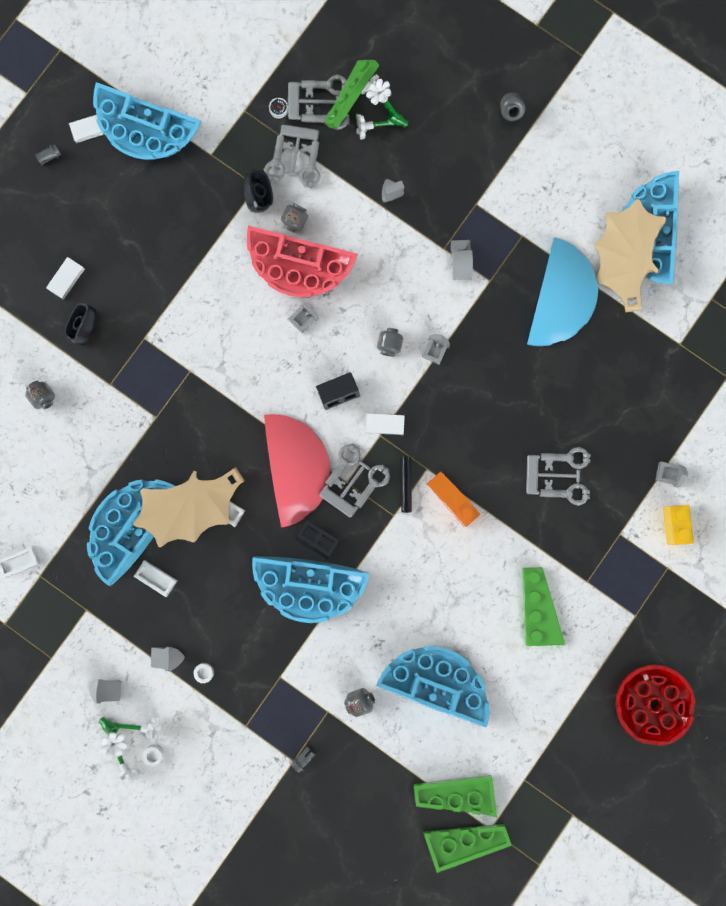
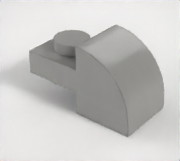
M470 240L451 241L453 280L472 279L473 254Z

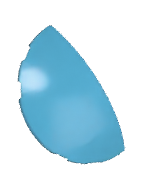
M96 82L93 106L96 109L98 126L115 148L131 157L155 160L171 156L192 140L202 122L201 120L168 108L156 106Z
M679 171L663 173L654 177V180L646 185L642 184L632 193L631 199L622 209L623 211L629 208L635 200L639 199L648 213L666 217V223L655 240L652 254V262L659 272L657 274L649 272L646 275L648 280L661 284H674L678 230Z
M554 237L527 345L550 346L553 343L570 339L587 324L597 303L598 282L590 261L574 245Z
M136 480L129 482L128 486L120 490L116 489L110 493L96 509L89 525L90 540L87 542V551L95 566L94 571L108 586H112L133 565L154 537L146 529L133 525L142 510L141 489H169L175 487L174 485L161 480Z
M260 556L253 557L252 563L254 580L258 583L264 600L279 610L281 615L305 623L325 622L332 617L347 612L353 607L359 596H362L369 578V572L314 560Z
M436 646L411 649L402 653L388 664L378 679L376 686L433 710L487 728L489 702L486 698L485 684L480 674L476 673L470 666L471 663L452 650Z

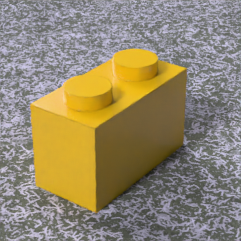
M690 504L663 507L667 545L694 544Z

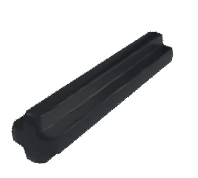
M409 456L401 457L402 513L412 512L411 457Z

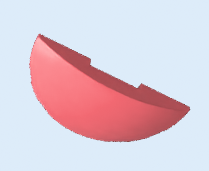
M248 225L247 249L250 251L251 263L255 271L270 287L289 296L313 297L332 290L350 273L358 256L354 252Z
M269 414L264 415L276 503L281 528L302 521L321 503L323 498L319 494L327 485L325 482L330 476V463L322 441L310 427L289 416Z

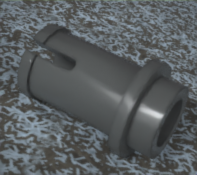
M50 144L49 148L35 154L41 165L54 158L58 159L62 155L56 144Z
M306 746L296 760H292L291 766L300 773L305 770L304 767L316 754Z

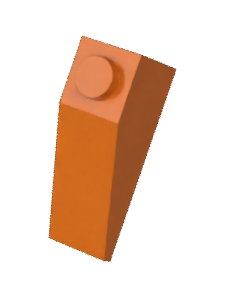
M439 472L427 483L429 488L463 527H467L481 515L442 472Z

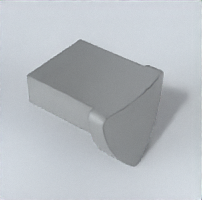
M389 179L385 180L382 188V201L384 203L404 195L405 187L402 180L396 183Z
M303 302L300 305L301 307L288 318L301 333L319 319L315 309L306 302Z
M433 334L428 338L429 343L422 358L439 365L446 349L450 347V342L443 335Z
M659 462L655 481L672 484L678 488L688 478V471L685 466Z
M151 648V667L171 671L178 667L185 658L176 648Z
M103 679L93 681L89 687L93 701L96 704L120 701L122 681Z

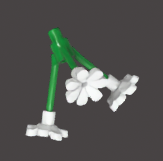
M377 74L370 79V82L367 83L361 94L363 95L367 92L366 96L371 99V103L374 105L379 101L383 103L390 111L388 121L375 123L373 121L365 122L364 116L356 114L357 126H359L357 128V135L360 134L361 140L365 139L366 131L374 127L395 124L405 128L408 125V121L403 118V115L396 112L388 101V97L391 95L389 82L383 83Z
M105 717L99 720L102 730L108 736L101 738V744L103 745L100 747V753L106 752L107 759H111L114 753L120 763L119 767L122 773L115 780L116 785L124 779H130L134 775L141 773L138 768L129 769L127 763H124L121 749H126L127 743L123 741L125 738L123 734L120 733L116 736V733L120 728L140 730L141 732L148 733L147 738L150 739L151 743H156L157 731L161 730V724H158L159 717H153L149 725L142 724L141 726L113 723Z

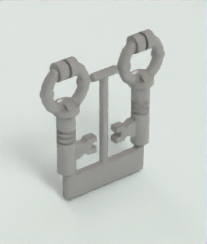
M334 75L327 81L302 80L301 83L289 82L288 118L294 120L301 119L299 103L335 104L341 91L333 89V81H342L343 89L347 80L341 75ZM299 87L306 88V98H308V95H311V98H313V88L327 89L331 94L336 95V100L299 99ZM306 105L307 112L302 114V122L325 123L327 115H315L312 112L313 105L311 107ZM349 114L345 116L337 130L343 129L349 124Z
M290 125L281 126L280 135L277 136L274 157L264 168V172L268 175L270 182L277 183L286 174L291 176L299 175V180L303 187L312 188L317 185L321 179L320 173L315 167L319 148L318 130ZM284 136L297 138L291 172H285V167L280 161L282 149L292 151L290 146H293V142L286 143L284 141ZM300 138L314 140L312 145L306 146V144H302L301 152L310 153L309 162L299 174L295 173ZM271 166L280 167V175L269 174V168ZM307 171L310 173L314 172L316 175L315 180H309L308 182V180L304 179V173Z
M354 443L346 444L340 448V462L326 480L325 484L327 485L319 494L321 498L348 517H352L358 507L361 508L376 487H382L390 480L389 468L385 467V465H376L370 469L368 465L359 461L361 456L360 448ZM345 450H353V453L356 454L354 460L348 461V459L344 458L343 453ZM359 462L361 468L341 496H338L329 489L333 484L338 485L342 489L341 485L346 483L339 480L340 473H342L346 466H353ZM364 468L369 470V484L362 494L357 493L355 489L352 490L354 493L349 495L357 500L355 502L356 506H352L343 498ZM376 470L386 475L382 482L373 479V473Z
M576 447L567 454L541 453V456L528 455L526 493L540 494V497L567 498L572 504L577 506L586 503L590 499V490L585 485L579 483L580 470H577L576 474L538 473V460L545 461V470L550 468V471H553V461H567L571 467L582 469L590 463L591 459L589 458H591V454L584 448ZM574 453H583V458L585 459H583L582 464L573 462ZM538 477L576 478L577 483L571 485L567 490H552L553 480H550V482L545 480V489H540V492L538 491ZM575 488L582 489V494H584L582 495V500H574L572 498Z

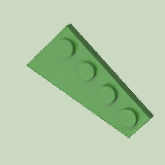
M375 60L357 61L333 108L327 114L325 124L329 128L337 129L378 68L379 64Z
M543 567L522 568L525 645H565Z
M491 775L413 784L417 807L439 810L448 809L454 812L463 811L477 815L485 814L497 817Z
M504 824L423 832L437 873L512 846Z

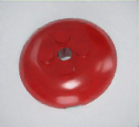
M662 665L639 667L628 674L620 684L616 695L618 719L626 732L642 743L658 746L670 744L681 738L688 731L694 719L695 697L687 680L669 667ZM656 699V700H657V705H656V707L651 708V707H650L651 700Z

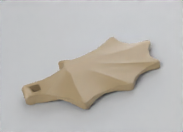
M637 199L629 208L619 213H606V231L595 243L601 261L600 270L596 276L597 282L617 293L624 303L626 313L642 310V283L649 272L656 274L659 272L652 262V254L655 240L666 223L665 216H655L648 213L641 201ZM637 299V303L629 304L628 300Z
M236 467L215 480H198L196 477L197 471H193L189 480L181 485L169 489H141L142 510L133 525L146 529L154 536L158 547H162L167 542L176 539L195 542L200 534L209 527L229 524L230 499L236 488L245 481ZM231 475L236 480L234 484H231L228 480V477Z

